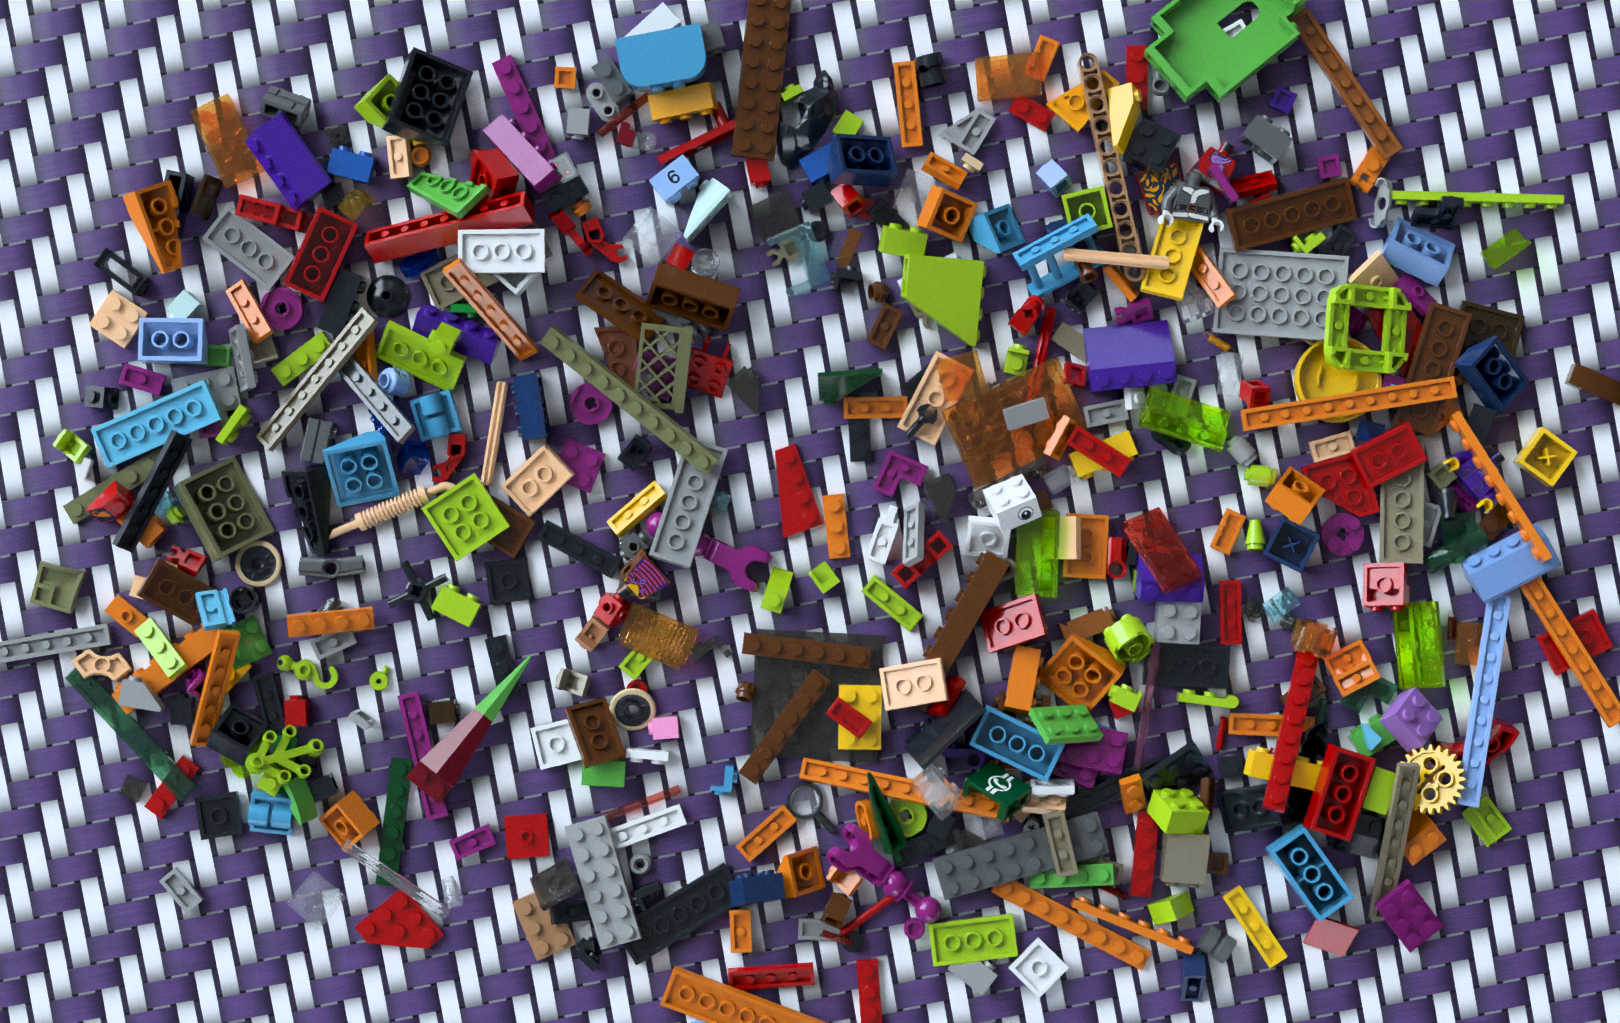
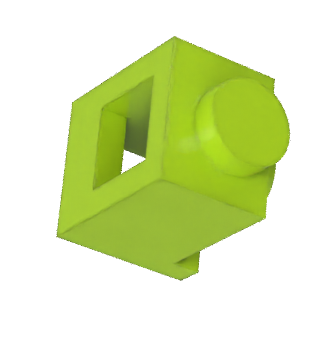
M1122 683V686L1119 687L1112 684L1108 696H1110V702L1135 712L1143 692L1137 690L1135 694L1133 693L1134 688Z

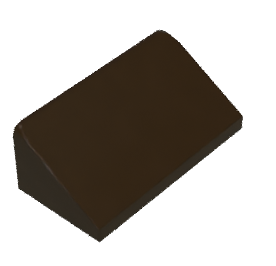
M208 174L203 175L189 211L190 214L209 220L223 184L222 180Z

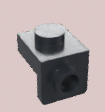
M846 266L845 269L837 268L836 273H831L830 285H834L833 290L837 291L839 278L860 282L862 272H858V268L853 266Z
M1080 281L1064 299V302H1066V306L1072 312L1080 314L1100 290L1091 282L1082 283Z
M86 386L84 407L117 410L120 390L109 387Z
M635 434L617 459L634 472L647 457L653 446L648 439Z

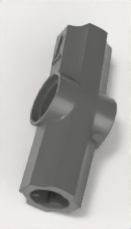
M363 555L335 559L300 557L298 570L300 576L328 578L364 574L365 560ZM331 562L337 566V571L334 574H330L327 570V566Z

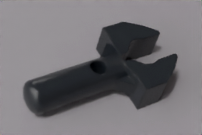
M931 404L921 405L916 410L919 413V417L905 432V437L911 439L925 423L933 425L937 420V409L933 412L932 416L924 418L925 410Z

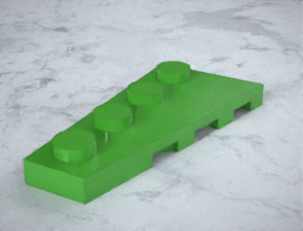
M420 172L406 185L410 192L459 219L465 216L490 192L488 185L485 184L477 186L474 182L466 181L463 183L459 182L456 178L443 179L441 175Z

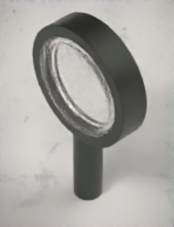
M803 782L795 785L789 791L787 805L795 817L800 819L815 817L830 834L837 829L821 812L823 796L817 786Z

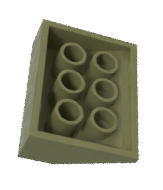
M235 456L179 482L173 488L213 563L275 531Z

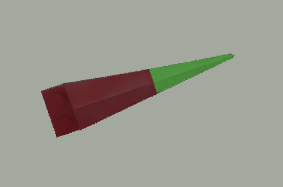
M531 656L527 657L418 762L406 778L441 804L455 786L529 663Z

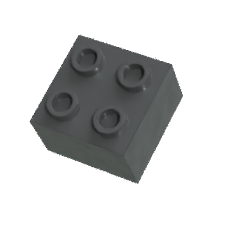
M1258 114L1251 120L1238 138V141L1272 165L1279 160L1293 139L1289 137L1290 133L1282 127L1278 129L1272 124L1273 121L1264 114L1262 116Z

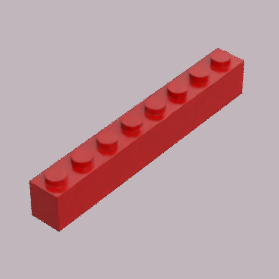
M522 191L479 202L461 219L444 211L366 231L364 247L375 264L458 243V230L514 229L533 224L535 209L526 192Z

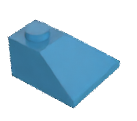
M1009 204L972 218L968 227L974 242L996 253L1026 243Z

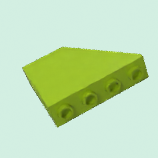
M904 254L900 297L964 344L976 347V342H979L980 339L978 321L982 318L980 301L984 297L982 280L986 276V266L984 261Z

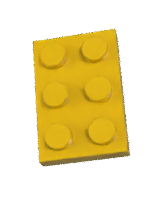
M839 685V697L870 719L872 724L861 739L838 724V749L881 750L882 685Z

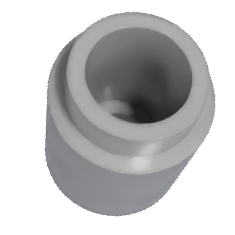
M1235 435L1227 442L1229 447L1226 450L1244 467L1249 465L1258 456L1255 453L1256 450L1243 435L1240 437Z

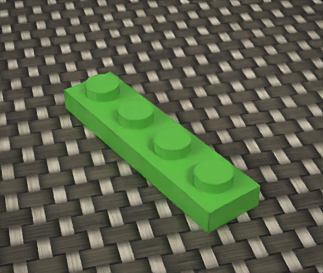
M1114 863L1077 864L1078 874L1061 878L1057 877L1055 868L1030 875V889L1115 885Z

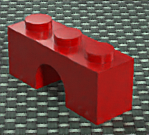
M938 530L924 542V557L922 561L911 567H907L901 562L890 573L906 588L953 546Z

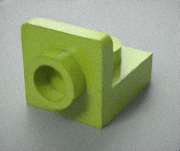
M1313 232L1304 239L1306 243L1304 245L1297 236H1294L1290 240L1292 242L1291 247L1296 253H1309L1326 237L1322 232H1319L1317 235Z
M1014 344L1013 347H1008L1003 373L1025 376L1028 356L1030 354V351L1026 350V346Z

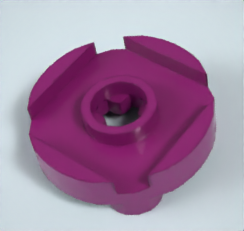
M281 287L269 291L264 295L260 303V308L269 324L276 330H290L301 321L304 313L302 299H300L296 292L288 288ZM285 303L287 312L279 315V310L276 308L278 305L281 306Z
M584 383L573 391L570 398V407L578 421L593 425L600 424L609 417L613 408V402L591 383ZM593 397L596 399L597 407H592L590 410L585 402Z
M1334 514L1321 527L1320 538L1322 544L1335 555L1345 556L1352 554L1361 547L1364 540L1363 526L1359 519L1351 514ZM1341 528L1348 532V536L1343 541L1340 537H1337V532H1340Z

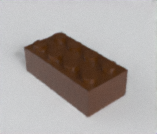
M659 262L645 306L726 332L741 288Z

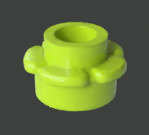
M171 505L169 510L166 511V516L172 524L178 525L180 522L183 523L185 521L184 516L186 514L180 506Z

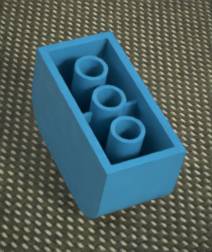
M700 23L615 39L621 73L627 84L637 91H652V94L664 92V88L673 87V90L685 88V84L699 80L706 71L707 56Z
M1299 823L1265 848L1300 900L1319 922L1354 898L1352 892L1302 824Z

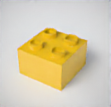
M1538 427L1513 460V463L1546 487H1553L1578 452L1544 427Z

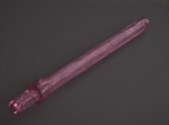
M1154 642V645L1152 643L1150 659L1147 661L1148 675L1133 769L1142 770L1157 669L1160 668L1159 654L1161 643Z

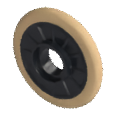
M257 540L240 549L235 560V568L240 579L254 587H263L274 582L279 576L282 567V560L278 550L272 544L262 540ZM258 557L264 561V567L260 570L253 567V561Z
M636 688L625 689L617 693L611 700L609 707L615 724L625 730H641L647 727L648 722H652V718L656 715V705L653 698L647 692ZM634 705L638 707L639 711L631 714L627 711V708Z

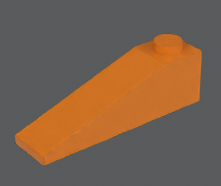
M171 179L122 195L128 213L161 273L165 274L182 268L181 242L178 240L180 224L179 220H177L176 210L178 208V199Z

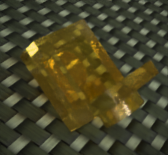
M358 188L347 194L338 206V209L351 221H355L363 211L369 209L374 204V201L370 198L368 192Z

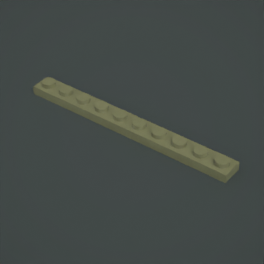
M555 325L550 327L540 344L704 475L709 474L720 459L718 455Z

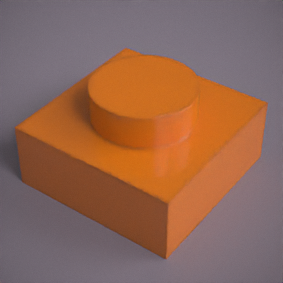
M555 66L554 88L576 90L577 68Z

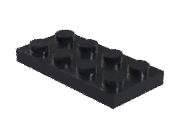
M1154 642V645L1152 643L1150 646L1151 652L1143 659V685L1228 689L1230 646Z

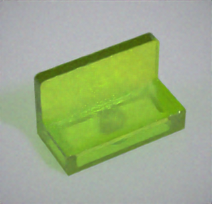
M1515 227L1481 251L1480 254L1491 270H1493L1532 243L1530 240L1525 241Z

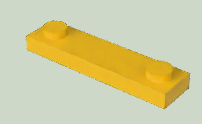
M1240 885L1222 896L1269 968H1272L1288 957Z

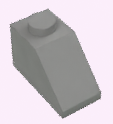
M132 675L129 676V679L122 680L118 705L156 712L165 711V705L149 682L142 681V677Z
M987 960L985 962L976 961L947 966L949 971L980 995L985 993L998 976L997 972H995L996 967Z

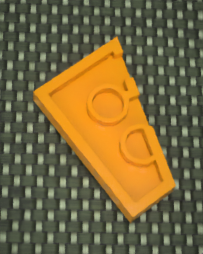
M1103 69L1100 73L1107 99V89L1116 87L1120 83ZM1094 79L1087 80L1086 85L1089 89H1097L1098 84ZM1081 84L1046 104L1051 111L1055 112L1058 117L1077 133L1089 120ZM1099 100L1091 102V107L1096 111L1102 105Z

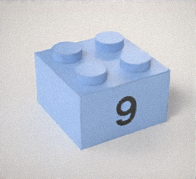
M682 154L651 178L649 182L666 205L669 203L673 205L682 198L681 194L684 191L688 190L690 192L699 185L700 177Z

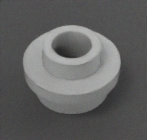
M638 853L631 858L630 868L637 875L646 874L651 868V860L647 855ZM638 860L644 861V863H645L644 867H642V868L638 867V866H637V861H638Z

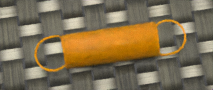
M1210 334L1209 342L1225 352L1231 348L1230 344Z

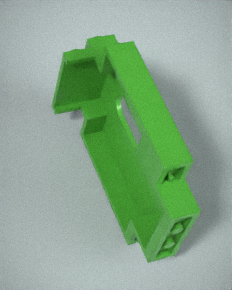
M1173 0L1151 17L1150 25L1159 34L1160 38L1145 49L1144 57L1168 81L1171 88L1185 103L1204 88L1220 103L1298 40L1300 35L1299 28L1293 21L1290 22L1289 20L1304 9L1306 1ZM1253 3L1259 9L1258 17L1233 38H1230L1218 25L1219 22L1242 4Z

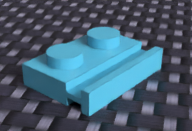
M223 588L221 591L215 589L195 593L204 631L223 629L230 625L235 627L236 621L229 604L226 588Z

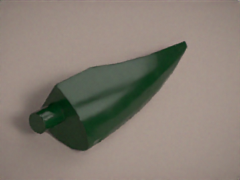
M868 772L867 781L870 803L881 845L886 854H894L895 860L901 861L904 859L901 850L908 846L904 833L871 772Z

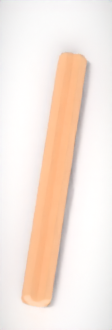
M1066 248L1063 251V260L1155 269H1168L1170 266V258L1165 256Z
M498 381L496 384L481 482L486 486H491L493 483L508 383Z

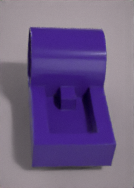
M952 743L941 753V756L963 757L965 765L969 769L976 770L982 766L985 752L969 744L967 748L959 747V743ZM970 754H977L979 756L977 764L971 765L968 763L967 759Z

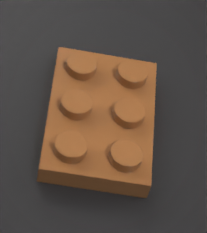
M552 885L512 901L537 961L577 944L568 923L551 925L549 903L559 902Z

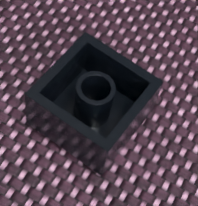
M1143 117L1123 154L1122 161L1161 180L1180 144L1181 135Z

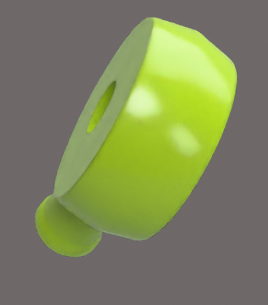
M384 665L382 671H376L370 676L369 683L374 690L383 691L388 687L389 677L387 673L390 670L388 666Z

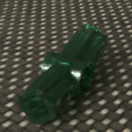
M1478 525L1461 536L1448 539L1443 543L1442 547L1424 555L1423 559L1431 573H1434L1451 563L1457 564L1466 560L1471 552L1487 544L1489 540L1481 526Z

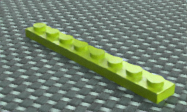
M1392 191L1391 201H1395V205H1408V202H1416L1417 206H1429V202H1437L1438 206L1442 196L1464 198L1463 207H1472V203H1476L1484 208L1493 207V204H1502L1501 208H1515V205H1523L1525 209H1534L1536 205H1544V209H1557V206L1564 204V195L1431 191Z

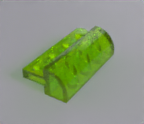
M1149 387L1144 407L1140 410L1139 427L1222 452L1228 432L1226 427L1231 412L1158 388Z
M1040 509L1042 517L1017 527L1015 595L1039 594V597L1057 598L1060 512L1052 509Z
M1439 601L1409 602V607H1403V611H1392L1399 689L1446 686Z

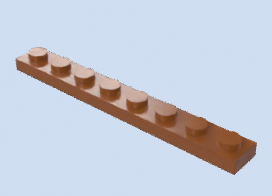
M1308 7L1292 17L1289 21H1293L1298 26L1300 39L1382 160L1385 161L1401 151L1403 147Z

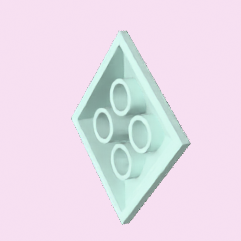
M714 178L710 181L706 179L698 188L701 191L697 195L683 235L689 244L732 198L731 191Z

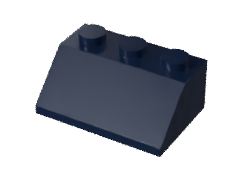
M836 133L833 135L827 163L831 184L887 187L899 176L891 137Z
M1493 336L1468 348L1454 363L1484 406L1496 411L1504 412L1530 382L1497 336Z
M536 372L513 377L514 382L510 383L512 395H516L517 403L514 404L515 415L520 418V425H517L519 437H523V441L549 438L550 432L541 375Z

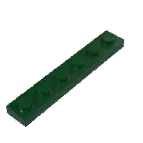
M391 758L375 884L398 886L411 781L406 777L413 769V759Z

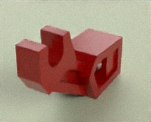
M562 208L548 214L565 236L569 235L586 257L593 253V250L575 230L577 226Z
M598 218L582 222L589 244L609 258L611 262L620 263L628 260L626 255L622 257L617 255V251L624 248L622 244H608L604 241L606 237ZM599 230L600 240H592L589 233Z
M449 434L447 447L449 458L446 462L433 465V469H439L441 475L439 477L433 476L432 481L444 482L451 478L452 473L467 455L468 434ZM454 445H462L461 454L453 453Z

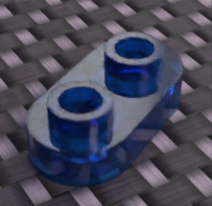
M437 248L412 254L402 260L399 269L405 277L412 278L435 265L440 260L441 254Z

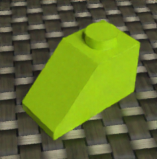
M773 566L760 608L781 614L793 572Z

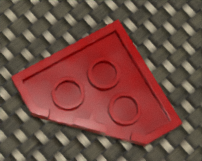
M1351 453L1301 466L1303 475L1325 489L1322 495L1325 499L1357 517L1380 512L1374 487L1369 489Z
M405 885L355 926V929L368 944L428 949L445 935Z

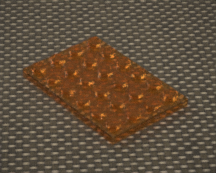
M1057 357L941 410L975 489L1046 456L1047 454L1043 453L1046 443L1052 437L1056 430V424L1063 415L1078 422V426L1088 431ZM1041 397L1045 398L1049 419L1010 431L1007 429L1002 409Z

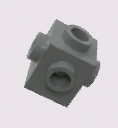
M627 532L619 540L621 542L618 546L621 549L619 553L626 561L632 559L641 548L649 554L647 551L650 547L647 544L649 540L642 532L639 534ZM636 543L637 550L632 551L629 547L630 544Z

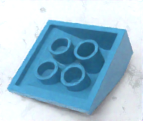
M387 429L366 432L322 450L338 508L400 495Z

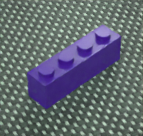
M423 303L416 314L412 331L428 338L433 329L437 330L441 322L461 330L454 351L491 365L497 355L501 342L500 337L492 328L480 326L474 321L462 319L453 313H447L433 305Z

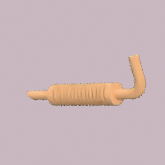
M441 482L428 489L421 485L417 489L414 488L413 491L409 490L405 494L398 495V498L395 496L394 500L391 498L390 501L386 500V503L382 502V505L379 503L374 508L370 507L366 511L354 514L355 520L333 529L329 540L358 527L363 532L368 527L372 528V525L376 526V523L379 525L380 522L384 523V520L388 521L392 517L399 516V513L402 515L403 512L407 513V510L411 511V508L414 510L415 506L418 508L419 505L423 506V503L428 504L431 502L430 496L442 491H448L455 484L452 482Z

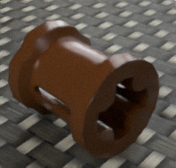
M1074 261L1075 267L1079 270V279L1082 283H1090L1098 278L1099 274L1094 269L1092 263Z

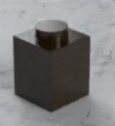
M456 699L428 703L430 724L458 721V716H461L460 703H456Z

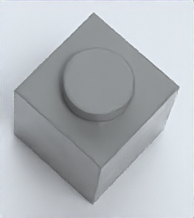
M568 107L567 134L573 140H584V137L590 136L591 110Z

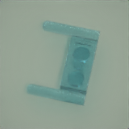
M809 221L767 238V244L772 246L792 237L808 280L787 288L786 294L788 296L795 295L831 279Z

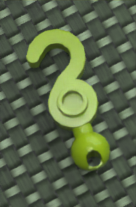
M282 655L277 660V667L281 671L294 670L297 678L304 681L313 678L315 685L321 689L332 688L339 680V673L335 666L329 667L331 680L323 682L317 666L309 659L294 662L290 656ZM280 659L283 661L282 665L279 664Z

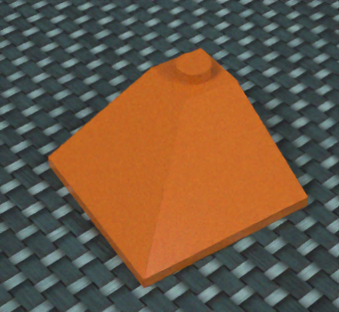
M1072 633L1037 673V677H1040V682L1068 705L1085 704L1090 712L1111 688L1112 684H1115L1122 676L1127 663L1125 662L1126 665L1119 664L1110 650Z

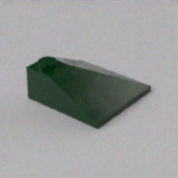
M883 369L819 372V401H824V405L837 404L836 400L846 397L880 377Z

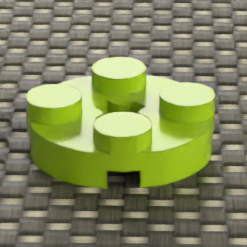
M893 798L888 802L905 837H911L924 828L927 821V811L923 804ZM909 810V814L912 817L907 818V821H902L903 818L899 816L900 812Z

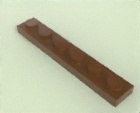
M744 632L742 654L869 669L872 647Z
M812 669L738 773L755 785L828 686L831 681L816 669Z

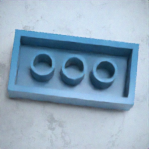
M986 704V711L980 716L968 744L1047 782L1065 744L1046 745L1036 728Z

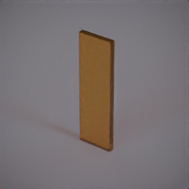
M850 227L835 265L844 269L846 266H849L862 234L861 231Z

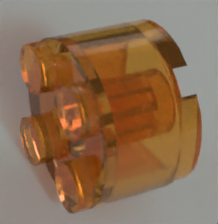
M1297 617L1289 641L1293 646V650L1302 653L1308 650L1313 652L1314 656L1326 659L1327 655H1331L1338 629L1333 627L1331 631L1327 629V624L1304 618V621L1301 622V618Z

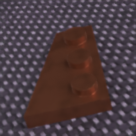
M617 326L594 327L609 369L634 388L636 370L633 367L638 355L637 340Z

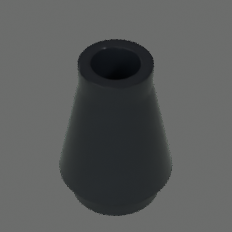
M1453 488L1439 490L1437 500L1443 521L1456 520L1458 501L1456 490Z

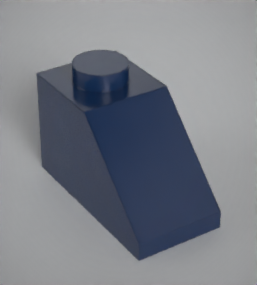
M1196 954L1183 955L1180 1001L1201 1002L1206 980L1205 956Z

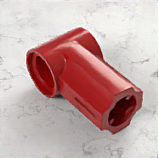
M1108 537L1106 575L1110 579H1120L1127 572V538ZM1113 564H1118L1121 567V573L1118 576L1111 572Z

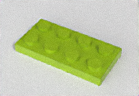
M389 320L385 327L376 353L377 358L399 369H404L408 373L443 390L451 389L452 393L455 390L467 358L455 351H452L448 359L430 352L428 348L431 342L428 341V338Z
M1013 913L928 923L933 967L1018 956Z

